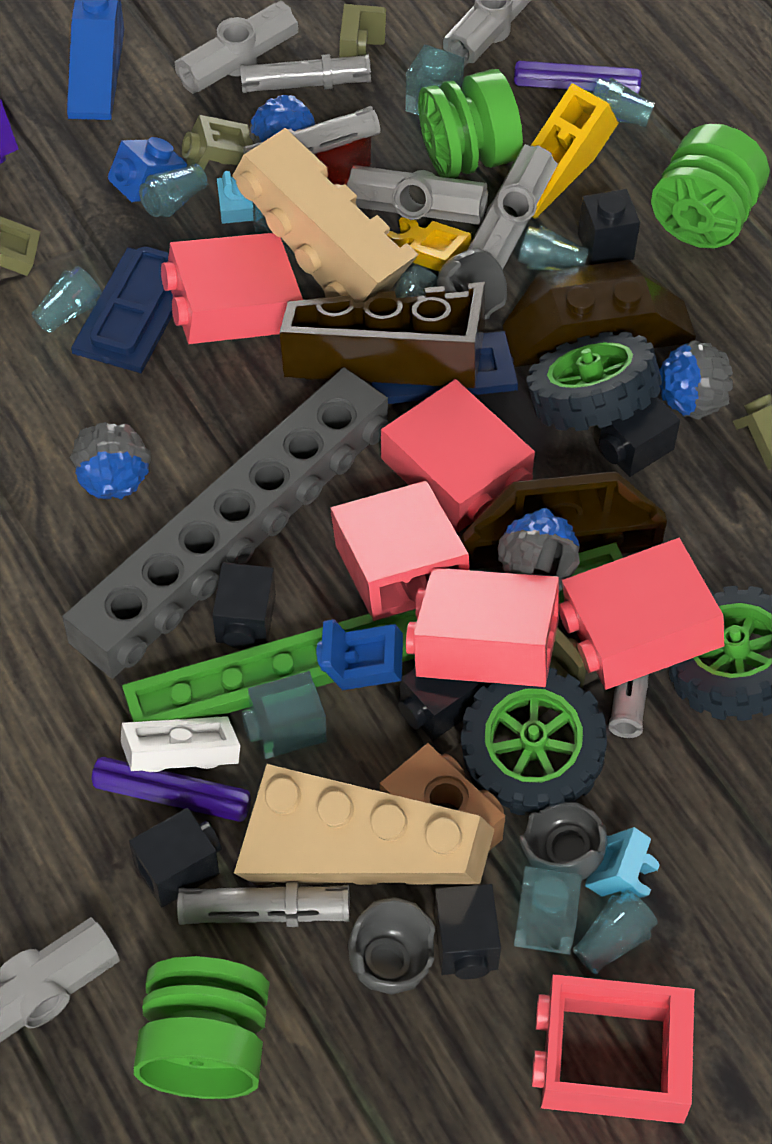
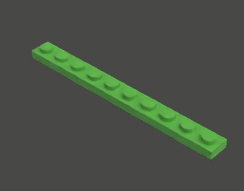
M616 542L578 553L580 564L572 576L623 558ZM563 587L559 592V603L564 602ZM415 609L376 621L372 620L370 614H366L338 623L345 632L396 624L403 633L402 662L415 659V654H407L406 652L409 622H417ZM323 627L124 684L122 688L132 722L218 717L333 683L334 681L329 675L321 670L317 660L316 648L318 642L322 640Z

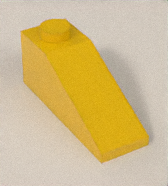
M573 83L531 144V146L539 145L551 152L553 159L558 163L537 203L536 212L532 216L534 219L595 160L619 124L608 102Z

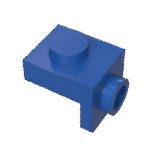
M150 137L148 140H121L108 174V180L131 202H139L142 199L148 181L182 179L187 163L173 151V146L164 139Z
M335 619L323 622L322 640L318 642L316 648L318 664L321 670L326 672L341 690L402 681L403 633L396 624L345 632Z

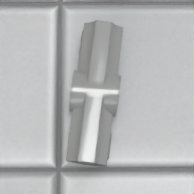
M281 0L248 19L234 17L223 20L217 27V37L176 60L175 71L180 77L183 86L192 94L200 92L226 75L241 76L240 65H256L258 56L298 33V22L294 18L291 8Z
M475 0L474 6L444 37L443 49L450 55L453 62L463 67L468 63H474L492 43L501 42L509 36L511 22L531 0Z
M525 144L521 148L495 199L487 208L485 217L467 250L480 248L491 253L503 270L526 224L535 214L537 203L558 165L553 159L551 152L539 145L529 146ZM503 205L513 208L518 217L509 215Z
M355 165L351 168V174L347 182V187L357 195L356 205L358 208L398 213L409 220L429 217L480 225L487 209V183L438 177L426 170L409 173ZM410 185L418 186L424 191L426 196L425 204H418L412 200L409 194Z
M92 917L41 951L36 949L22 951L0 967V1042L24 1026L36 1028L52 1020L66 1007L72 993L120 961L118 953L108 936Z

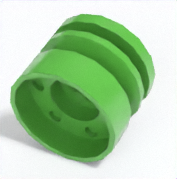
M490 69L465 76L462 82V90L455 81L442 82L440 88L437 85L421 88L418 96L421 132L429 158L440 177L456 178L460 172L465 174L474 173L478 167V159L485 167L489 168L516 160L523 147L522 125L513 91L506 77L499 69Z
M704 124L691 129L681 141L671 158V163L664 170L661 179L653 189L651 205L655 217L667 232L687 244L699 248H718L730 244L739 235L744 222L750 215L751 208L756 204L767 184L770 168L765 153L756 141L741 130L724 124Z
M200 956L174 957L155 963L147 972L146 993L148 995L143 999L142 1008L143 1016L150 1022L139 1029L134 1076L144 1085L161 1092L191 1098L229 1099L248 1095L258 1089L263 1042L256 1033L265 1028L266 1009L264 1007L268 1001L269 981L262 973L244 964L219 958Z

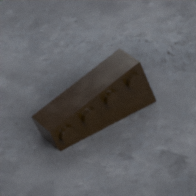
M485 282L467 283L468 291L445 293L444 286L424 288V296L397 298L395 291L377 292V296L371 297L364 302H354L350 295L288 301L280 328L284 377L330 380L344 367L365 382L446 386L456 379L465 388H475L485 330Z

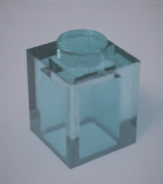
M425 44L406 72V111L419 115L418 96L423 87L437 85L440 88L442 82L455 81L462 90L464 57Z
M310 671L248 688L250 709L241 712L249 741L259 740L265 759L327 742L326 715Z
M525 866L514 946L570 955L576 930L582 875Z

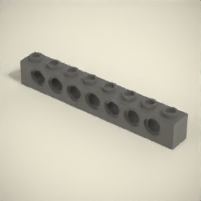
M343 367L62 616L68 643L112 679L125 667L130 668L136 665L142 659L150 644L162 633L168 634L173 631L181 622L184 613L197 601L206 600L214 593L218 587L222 563L245 565L253 555L256 547L268 536L273 537L280 533L292 514L303 504H311L319 496L323 486L336 474L341 475L345 473L353 464L356 456L369 444L374 445L381 440V429L389 424L388 397ZM202 550L207 551V552H205V553H195V552H197V551H202ZM165 582L172 583L168 586H157ZM127 615H136V617L132 619H121L122 617Z

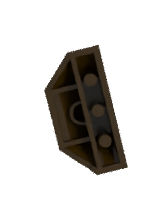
M631 260L539 272L502 325V331H505L510 354L514 360V367L539 364V358L547 352L554 353L557 351L556 347L566 342L572 344L578 342L577 338L590 335V338L599 337V333L612 332L613 335L628 332L632 333L634 338L640 335L647 339V343L651 342L653 348L688 344L696 339L685 302Z
M617 472L519 481L506 486L463 533V545L468 552L470 569L503 566V563L499 561L497 549L499 539L507 531L508 525H511L514 520L522 519L525 514L547 508L554 516L564 518L573 527V532H575V536L579 540L578 553L615 542L621 554L641 552L663 543L667 518L665 512Z

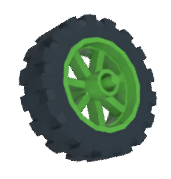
M612 332L599 333V337L590 338V335L577 338L578 342L572 344L566 342L556 347L557 351L554 353L547 352L539 358L540 363L533 364L529 370L530 376H527V384L538 419L541 418L542 423L548 427L554 424L556 429L565 431L569 427H575V431L589 430V427L598 425L601 428L612 425L611 421L620 418L623 421L634 415L633 411L637 409L643 410L650 405V398L658 396L660 392L659 386L662 385L652 343H647V339L640 335L634 338L632 333L621 332L619 335H613Z
M738 586L723 587L724 592L716 594L711 590L710 592L724 616V647L669 666V676L671 682L674 681L675 691L682 700L687 698L690 707L700 713L704 710L711 712L712 718L726 720L727 716H737V721L751 720L753 714L761 712L763 717L772 714V657L769 659L757 653L772 649V594L769 596L763 593L762 588L749 586L748 590H738ZM752 633L762 636L751 641L749 640ZM700 658H715L718 660L711 666H707L702 663Z
M550 667L546 687L492 683L487 688L482 686L474 695L472 705L468 706L463 717L464 725L461 731L464 764L474 786L479 791L482 789L489 791L497 798L501 805L510 808L511 813L524 816L525 812L538 813L549 805L552 807L564 802H576V799L582 795L586 796L593 788L598 775L601 774L607 747L606 722L603 712L600 713L597 707L598 702L590 691L585 692L580 687L581 682L569 674L566 678L557 675V669ZM530 706V721L523 725L509 715L511 711ZM538 706L547 707L560 713V715L544 725L538 721ZM499 722H502L520 737L494 743V733ZM568 722L574 734V744L548 737ZM521 750L522 754L513 772L508 770L497 756V754ZM547 750L568 754L571 757L562 768L555 772L546 753ZM530 760L539 761L546 776L524 777L522 774Z

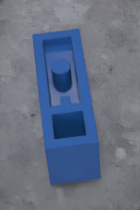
M75 0L71 24L67 103L68 119H112L125 31L121 0Z

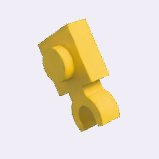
M404 217L399 219L401 234L389 231L387 234L399 247L407 243L419 254L412 263L436 271H440L442 266L451 257L467 251L472 242L471 233L435 221H432L426 228L419 227L416 220H409Z

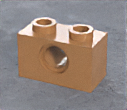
M429 743L424 745L380 782V792L433 805L449 803L454 805L458 811L481 816L495 829L489 851L503 840L506 815L497 798L487 790L482 789L479 791L465 778L462 767L452 756L439 754Z

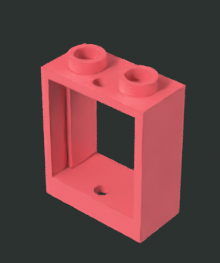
M553 974L549 995L538 994L535 1028L536 1030L546 1031L545 1051H534L532 1087L542 1088L541 1108L684 1124L692 1105L695 989ZM564 1011L663 1022L661 1092L560 1082Z

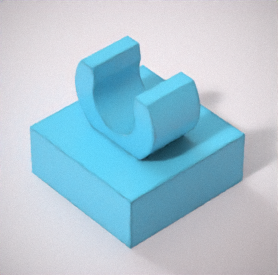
M225 171L222 178H217L222 224L266 220L253 201L246 199L241 194L236 180L231 177L230 171Z
M635 827L607 836L608 844L603 861L597 870L587 878L585 886L601 897L619 891L630 899L648 896L651 889L639 881L638 875L639 872L648 874L657 871L660 864L652 855L647 854L651 838Z

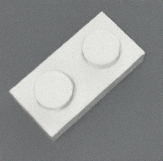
M228 716L122 723L121 744L131 771L160 772L168 768L183 767L209 769L218 765L239 763L240 744Z

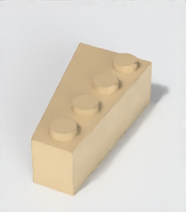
M286 128L244 154L232 175L241 194L246 199L253 201L265 216L270 230L276 236L282 237L294 252L299 266L306 273L311 274L323 288L326 298L350 295L354 302H364L371 297L377 296V292L390 291L419 255L407 243L402 247L395 244L387 236L390 227L378 215L369 219L357 207V195L345 184L340 185L330 182L327 179V167Z
M267 764L234 874L255 885H274L275 883L299 882L301 885H323V883H354L356 885H377V883L480 884L495 829L478 815Z

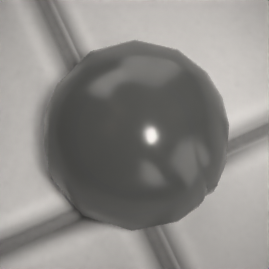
M480 248L464 251L451 257L438 272L437 286H444L445 293L468 291L467 283L485 282V320L489 319L493 312L502 308L506 303L507 281L502 267L492 254Z
M564 802L552 807L549 805L538 813H531L524 835H520L522 850L534 872L552 883L573 884L588 878L603 861L608 844L606 827L602 824L601 819L594 811L577 802Z
M397 897L374 901L358 917L348 941L349 961L352 971L358 976V980L371 990L391 995L414 989L429 973V968L435 959L433 942L435 926L433 921L416 903Z

